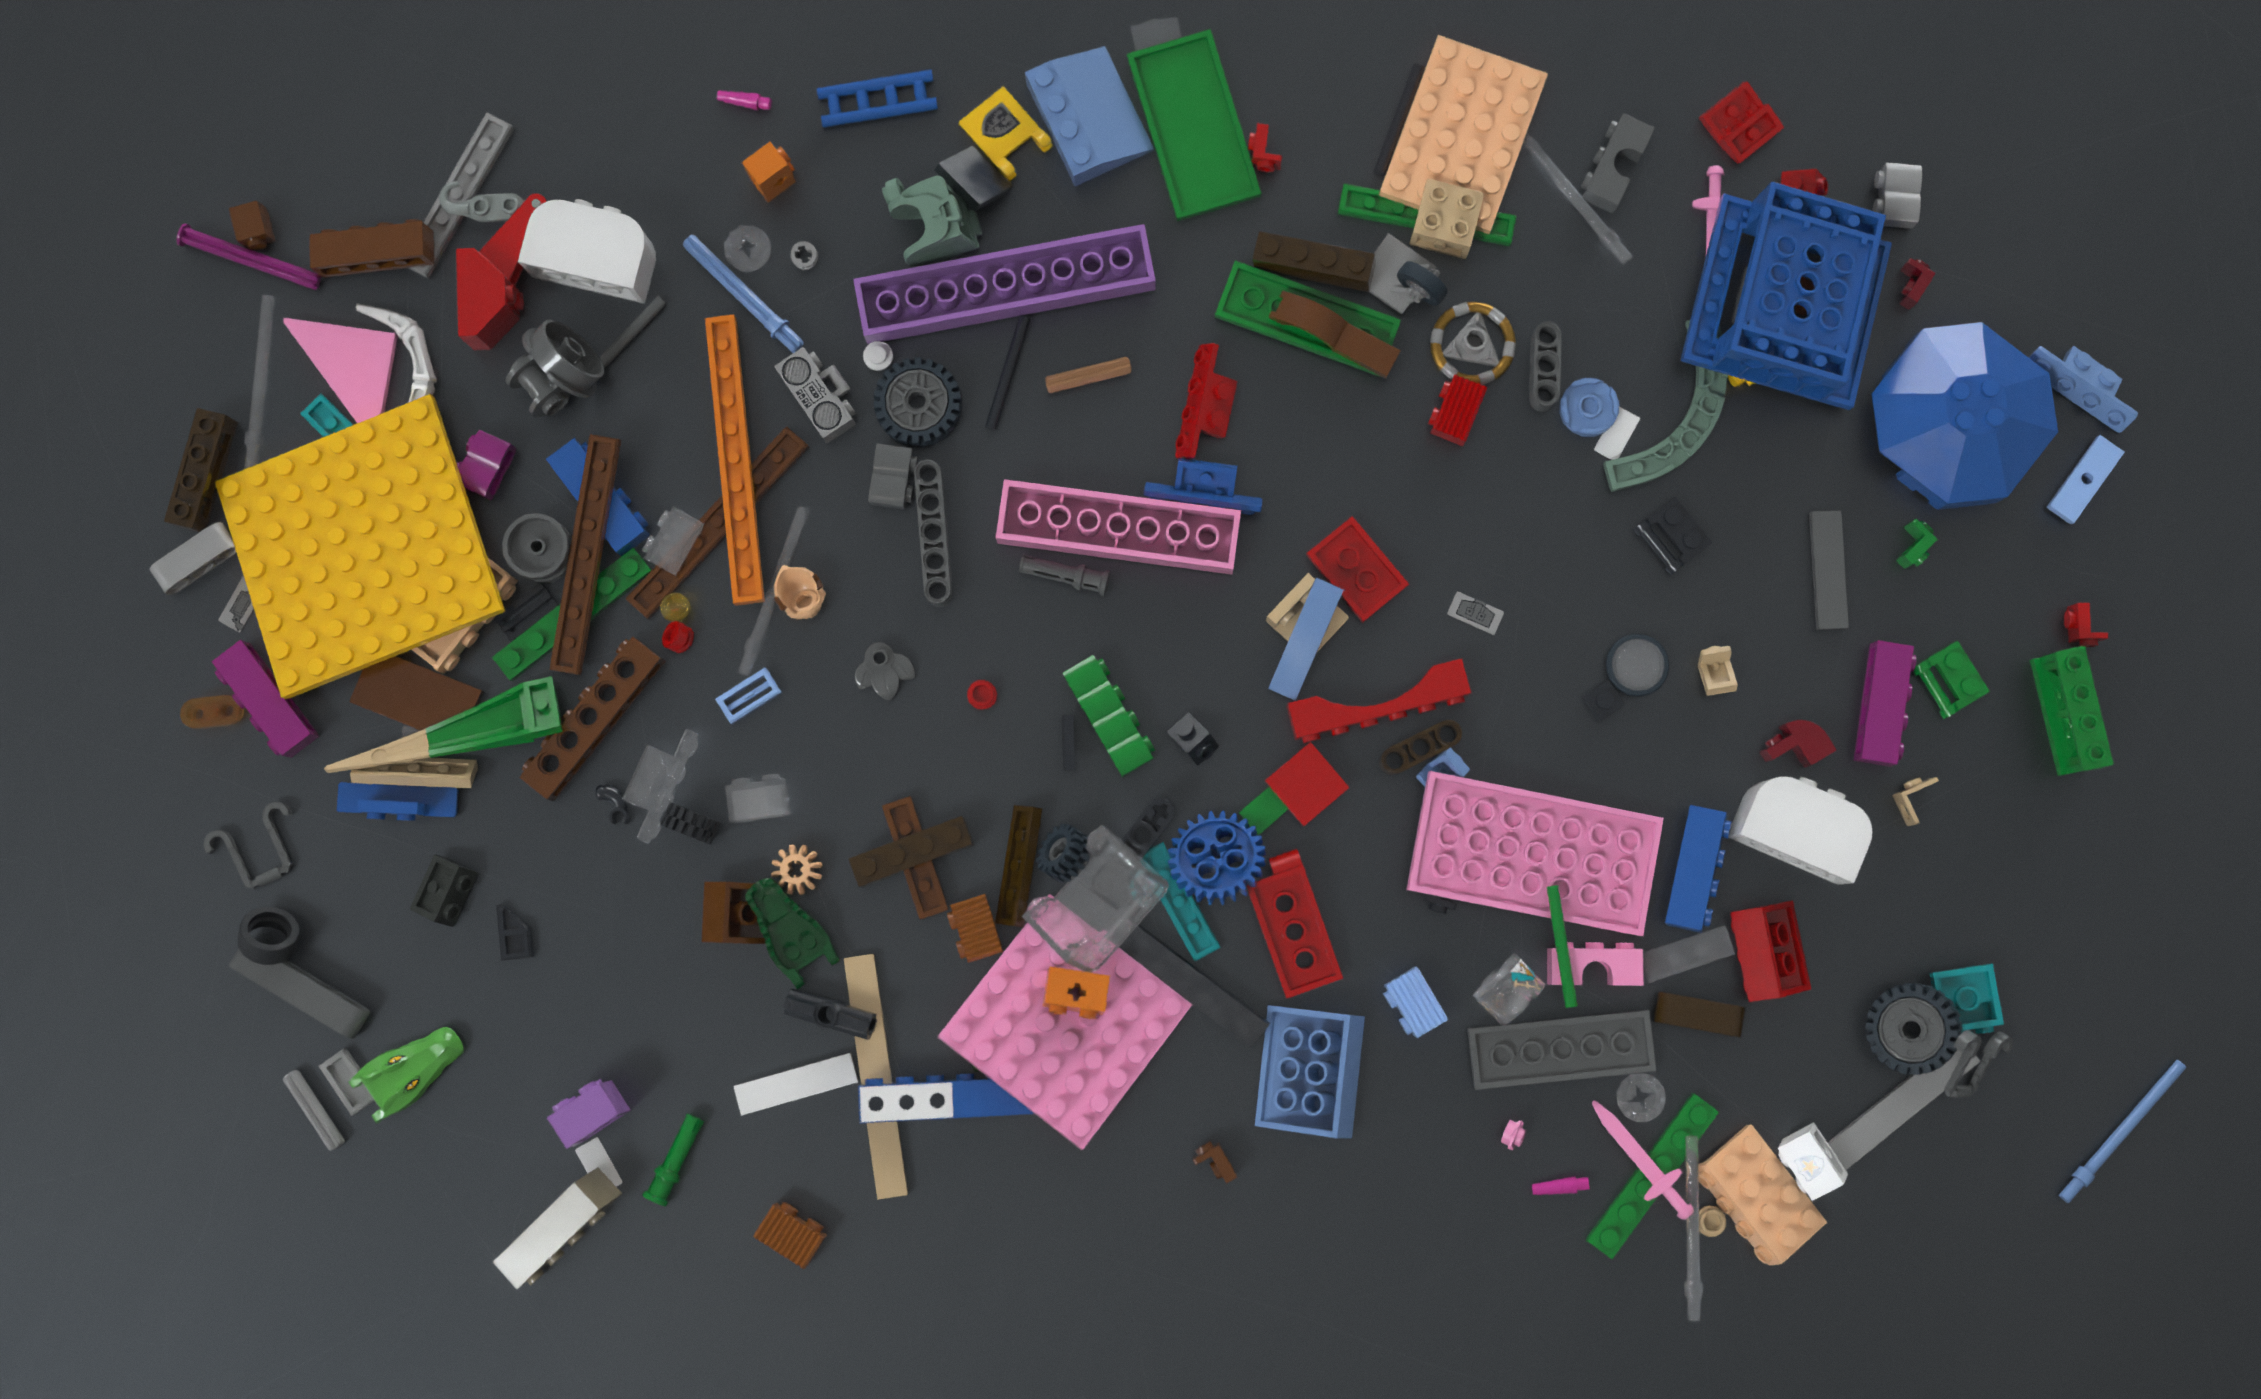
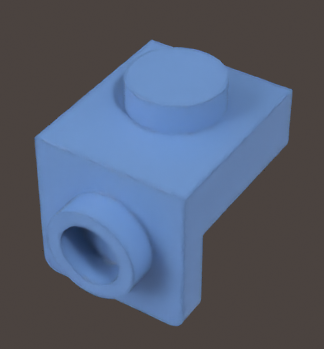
M1450 747L1431 758L1418 772L1416 778L1425 787L1428 771L1464 777L1470 769Z

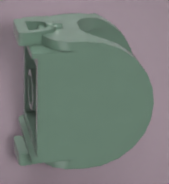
M939 175L933 176L910 186L906 190L898 177L885 182L882 192L888 204L890 216L898 220L923 219L925 225L923 236L903 253L907 265L919 267L945 262L980 247L977 236L982 235V229L976 212L974 210L968 211L966 202L953 188L946 184L943 177Z

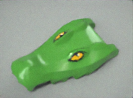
M442 1027L425 1038L415 1040L402 1047L378 1055L359 1070L348 1083L353 1089L361 1086V1084L365 1085L380 1107L379 1110L371 1115L378 1124L385 1118L415 1103L427 1091L428 1086L440 1076L444 1068L464 1053L462 1041L454 1030L449 1027Z

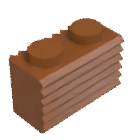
M986 894L950 905L952 911L948 912L947 916L951 929H957L961 939L956 941L961 959L967 958V962L971 963L1004 952Z
M782 1202L781 1205L775 1203L753 1237L802 1269H805L827 1236L822 1232L824 1227L811 1218L804 1221L796 1215L798 1210L786 1202Z

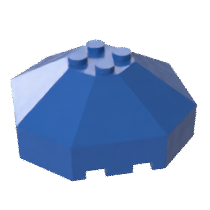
M1982 322L1920 330L1910 339L1900 355L1882 375L1883 380L1871 394L1879 452L1902 469L1896 473L1897 479L1912 491L1917 490L1929 500L1928 503L1937 510L1994 504L2007 498L2058 433L2050 374Z

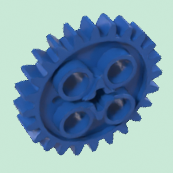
M1210 811L1206 820L1198 814V823L1196 824L1187 820L1189 829L1186 831L1179 828L1178 833L1181 839L1172 838L1171 841L1175 848L1168 849L1169 856L1172 858L1168 860V865L1170 869H1173L1170 873L1172 879L1177 880L1178 889L1185 888L1187 897L1195 893L1198 903L1202 901L1204 896L1207 897L1209 905L1213 904L1215 898H1219L1220 903L1224 905L1225 897L1230 896L1235 902L1237 901V892L1245 896L1248 895L1246 886L1255 888L1256 882L1253 877L1262 878V870L1259 867L1266 866L1265 858H1263L1266 855L1265 847L1261 846L1263 844L1261 835L1256 836V827L1248 828L1249 825L1246 818L1238 823L1236 813L1230 819H1226L1225 811L1220 813L1219 818H1215L1213 812ZM1223 837L1232 838L1230 841L1225 843L1219 842V840ZM1195 848L1204 849L1201 853L1198 854L1191 853L1192 850H1194ZM1237 861L1243 863L1237 868L1230 867L1232 863ZM1206 873H1214V874H1215V875H1214L1212 878H1210V879H1203V878H1202V876H1203L1204 874H1206Z

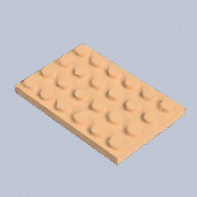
M1438 35L1379 195L1419 210L1427 179L1483 192L1484 197L1475 230L1490 234L1548 73Z

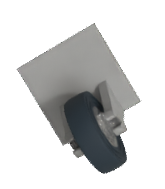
M1388 233L1375 251L1376 265L1369 292L1400 314H1403L1412 302L1419 303L1422 300L1431 305H1439L1446 297L1448 290L1438 278L1440 273L1438 270H1435L1436 266Z

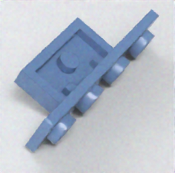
M2039 346L2028 357L2050 374L2051 387L2117 433H2121L2136 419L2138 412L2115 397L2123 379L2112 370L2107 369L2092 359L2089 354L2073 346L2066 353L2064 359L2061 360L2042 346Z

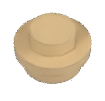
M1704 1206L1695 1216V1225L1703 1235L1715 1237L1724 1231L1726 1217L1721 1209L1715 1206Z

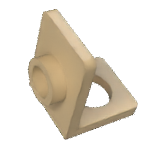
M1920 777L1903 784L1904 790L1892 795L1907 826L1919 823L1907 795L1938 782L1937 777L1924 781Z

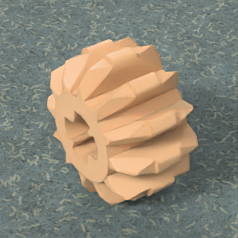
M789 845L790 855L784 850H780L778 852L779 856L784 860L782 862L778 860L772 861V865L780 867V871H774L771 875L774 878L782 876V879L778 881L781 888L788 883L787 894H793L797 886L799 895H804V884L811 890H814L816 886L811 881V878L822 879V875L814 873V869L823 867L822 862L812 863L818 854L816 851H812L806 856L808 851L806 845H802L798 853L795 845ZM793 863L800 865V863L803 864V866L800 869L803 873L801 876L794 875L793 877L791 875V873L794 871L792 867Z

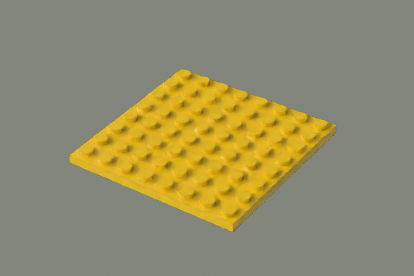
M431 394L215 482L281 698L287 700L505 612L436 399Z

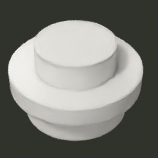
M875 341L865 348L863 358L870 369L882 371L891 365L893 352L886 343Z

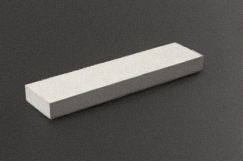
M848 1053L733 1087L740 1113L745 1115L859 1082L852 1054Z

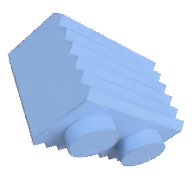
M1413 967L1384 984L1387 991L1383 995L1392 1009L1397 1007L1400 1011L1402 1018L1399 1019V1023L1407 1035L1412 1033L1414 1037L1418 1038L1449 1020L1418 967Z

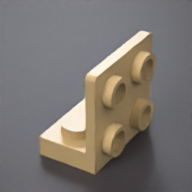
M1427 179L1409 245L1466 259L1471 248L1484 193Z
M1309 573L1305 575L1266 618V622L1287 641L1290 639L1315 581ZM1338 606L1334 611L1318 651L1349 618Z

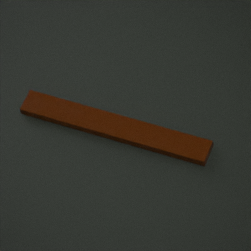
M788 426L751 463L755 505L809 448ZM722 496L626 597V600L648 620L726 538Z
M592 434L589 436L549 670L577 675L582 674L622 441L620 439Z

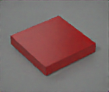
M1311 742L1265 780L1266 784L1303 827L1350 788Z

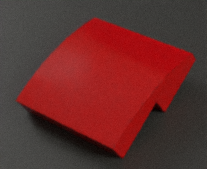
M1748 81L1742 82L1699 117L1711 136L1737 164L1745 160L1784 128L1769 104L1763 105Z

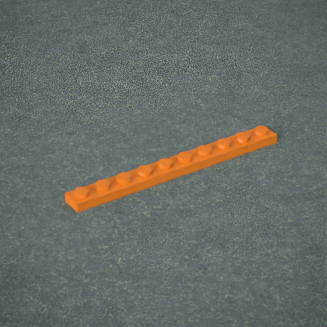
M734 314L705 318L732 599L735 606L765 602L737 318Z

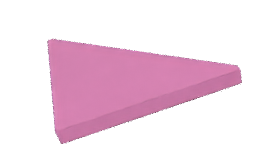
M284 318V324L357 423L385 412L398 335L390 332Z

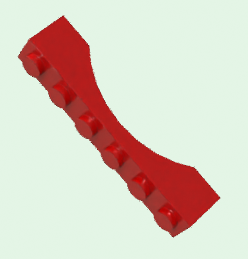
M1461 658L1432 666L1415 687L1400 697L1382 704L1365 707L1346 706L1314 696L1288 703L1286 707L1295 740L1302 739L1303 744L1320 740V734L1331 731L1332 736H1337L1350 732L1349 726L1360 724L1361 729L1378 725L1377 719L1389 716L1390 721L1408 717L1407 711L1418 709L1419 714L1436 710L1435 704L1447 701L1448 706L1457 705L1465 702L1464 697L1471 694V690Z

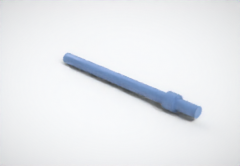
M2176 1060L2090 1160L2083 1167L2079 1166L2072 1174L2073 1179L2059 1194L2062 1200L2070 1203L2083 1186L2088 1187L2095 1179L2094 1174L2187 1068L2181 1061Z

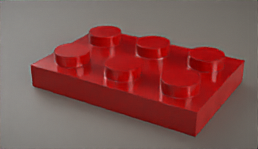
M1353 516L1306 553V556L1330 584L1344 589L1341 598L1362 623L1409 585Z

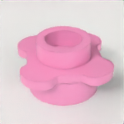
M1512 1120L1508 1122L1501 1143L1508 1145V1149L1513 1151L1515 1146H1521L1527 1131L1523 1129L1524 1122L1520 1120L1518 1123Z

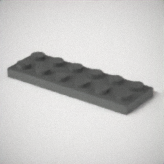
M1649 1010L1467 1028L1475 1090L1656 1071Z

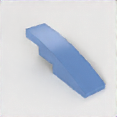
M1315 579L1268 689L1296 701L1344 589L1321 579Z

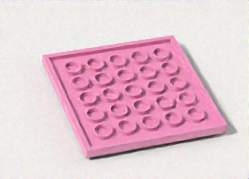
M1049 894L941 1031L938 1038L1080 1150H1083L1192 1004ZM1049 967L1110 975L1105 1013L1102 1016L1097 1015V1019L1079 1017V1012L1067 1011L1066 1015L1049 1013V1008L1042 1007ZM1076 987L1071 992H1068V994L1073 995L1074 1001H1078L1080 996H1084L1078 993V988Z

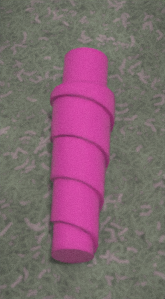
M719 90L717 93L718 101H724L725 103L743 106L744 108L756 111L760 108L770 110L772 106V99L761 97V94Z
M1574 1176L1531 1184L1533 1195L1576 1194L1580 1190H1588L1589 1181L1588 1177L1576 1178Z

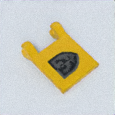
M1004 86L958 122L1008 181L1016 177L1014 166L1006 157L1032 137L1043 152H1047L1052 148L1050 137L1033 121Z

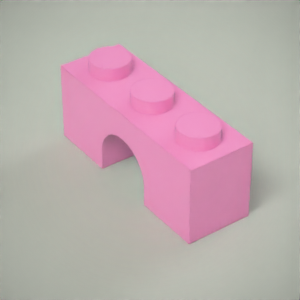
M1568 942L1574 985H1582L1584 968L1590 962L1597 961L1607 971V985L1643 986V949H1634V943H1616V949H1604V943L1585 942V948H1574V942ZM1556 945L1555 948H1547L1548 985H1562Z

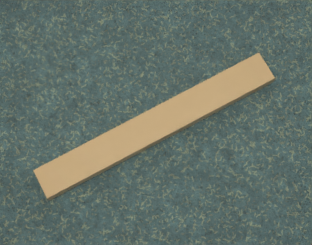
M875 954L844 958L850 1006L877 1014V1024L871 1038L866 1040L855 1036L861 1085H865V1079L883 1078V1084L893 1083ZM898 1121L867 1123L877 1200L908 1195Z

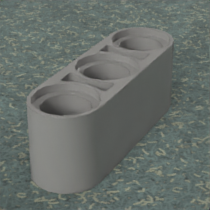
M219 522L205 528L156 561L149 570L165 594L171 595L181 591L237 552L231 534L223 522Z

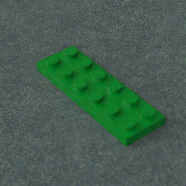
M1238 261L1234 262L1217 307L1215 318L1380 376L1333 352L1326 343L1316 336L1295 326L1282 325L1268 318L1271 311L1276 312L1282 301L1280 294L1283 290L1327 307L1345 319L1347 323L1391 346L1401 319Z

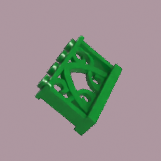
M2085 647L2070 648L2031 659V668L2057 775L2061 776L2113 765Z

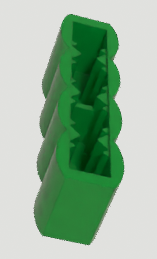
M1094 655L1062 673L1122 777L1153 760L1151 753L1155 751V748L1147 735L1142 738L1136 727L1140 726V723L1132 709L1126 712L1121 702L1125 700V697L1117 684L1111 686L1106 676L1111 673L1102 658L1097 661Z

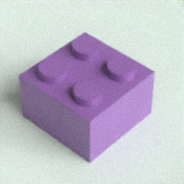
M601 1079L596 1082L592 1081L578 1090L580 1093L579 1097L566 1098L552 1107L555 1113L548 1116L547 1119L566 1149L583 1143L631 1111L612 1080L602 1082Z

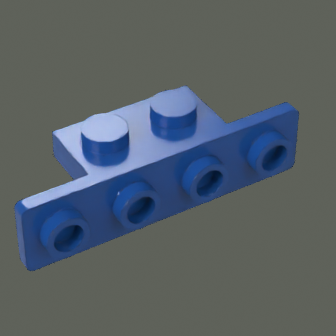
M1179 458L1175 486L1146 482L1143 494L1150 499L1165 501L1169 499L1179 501L1180 503L1195 505L1198 503L1211 507L1233 508L1241 510L1242 514L1249 515L1261 512L1263 500L1262 498L1234 494L1237 466Z
M340 782L338 785L337 811L344 813H366L367 819L385 820L386 814L397 815V820L415 821L416 816L456 817L459 789L453 787Z

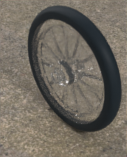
M1630 634L1620 638L1611 647L1607 655L1606 670L1612 684L1621 692L1631 696H1646L1657 691L1664 684L1669 673V658L1664 647L1656 639L1644 634Z

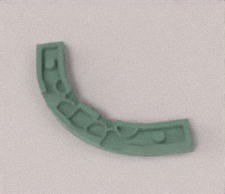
M1687 320V321L1685 322V325H1686V328H1687V332H1688V327H1689L1690 320ZM1720 325L1718 327L1716 338H1720L1722 336ZM1696 366L1694 396L1684 419L1675 431L1650 449L1603 463L1610 491L1613 492L1653 481L1668 474L1691 457L1705 442L1721 414L1725 402L1724 396L1728 375Z

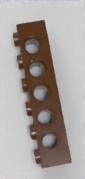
M633 636L630 640L625 639L616 650L618 655L611 664L607 662L597 673L598 680L592 687L587 686L578 697L580 702L574 710L569 709L562 716L563 732L547 735L540 745L542 749L537 756L530 757L522 766L521 770L523 773L519 778L545 799L555 801L666 662ZM628 663H633L635 667L634 674L629 678H624L622 675L623 667ZM614 686L616 695L613 700L606 702L603 698L604 690ZM594 709L597 713V719L593 724L587 725L584 720L585 714L589 710ZM571 733H576L578 743L575 747L569 749L566 745V738ZM556 756L559 760V767L554 772H550L547 768V762L551 757Z

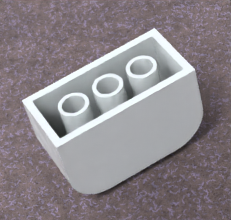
M575 199V202L551 200L541 204L534 210L527 225L518 259L519 264L531 277L645 304L655 267L656 253L653 244L633 218L621 214V211L617 208L604 206L603 209L592 207L593 205L590 202Z
M1777 777L1759 782L1747 790L1732 822L1730 839L1837 885L1855 882L1872 839L1871 822L1867 814L1860 807L1846 801V796L1838 791L1828 789L1825 792L1816 788V782L1804 777H1800L1799 780L1791 777Z

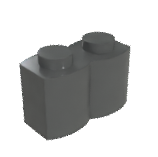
M885 444L876 445L868 497L870 505L906 509L907 503H912L914 486L909 485L911 474H914L915 467L918 464V457L914 456L912 448Z

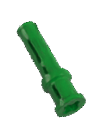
M686 1114L662 1165H658L655 1168V1176L648 1190L643 1192V1197L658 1205L667 1207L669 1203L667 1198L674 1184L680 1181V1174L678 1173L701 1126L704 1124L703 1120L696 1116L692 1117L691 1114Z

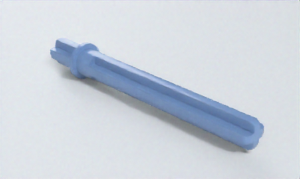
M690 235L683 242L684 248L771 333L770 337L772 339L778 338L792 353L803 346L802 339L789 327V321L782 320L695 235Z

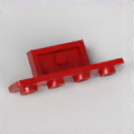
M1216 343L1200 345L1195 353L1193 376L1188 384V399L1182 412V427L1175 445L1177 449L1175 458L1191 459L1195 457L1200 432L1219 439L1226 437L1237 381L1213 373L1219 345Z

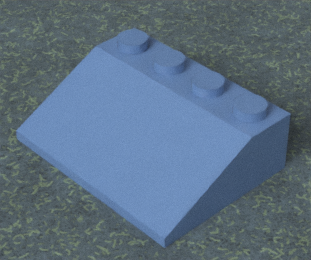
M1106 47L1054 59L1025 72L1028 89L1074 186L1154 151Z
M1268 1005L1266 1020L1270 1024L1266 1028L1264 1035L1255 1126L1331 1138H1352L1365 1017Z

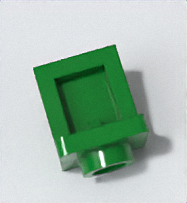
M1914 519L1904 528L1916 541L1896 560L1904 569L1913 564L1917 567L1930 555L1927 550L1938 540L1933 535V529L1927 523Z

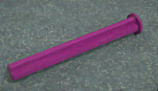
M184 223L177 233L176 242L179 246L183 247L187 244L314 290L318 289L321 276L317 273L191 229V226L187 223Z

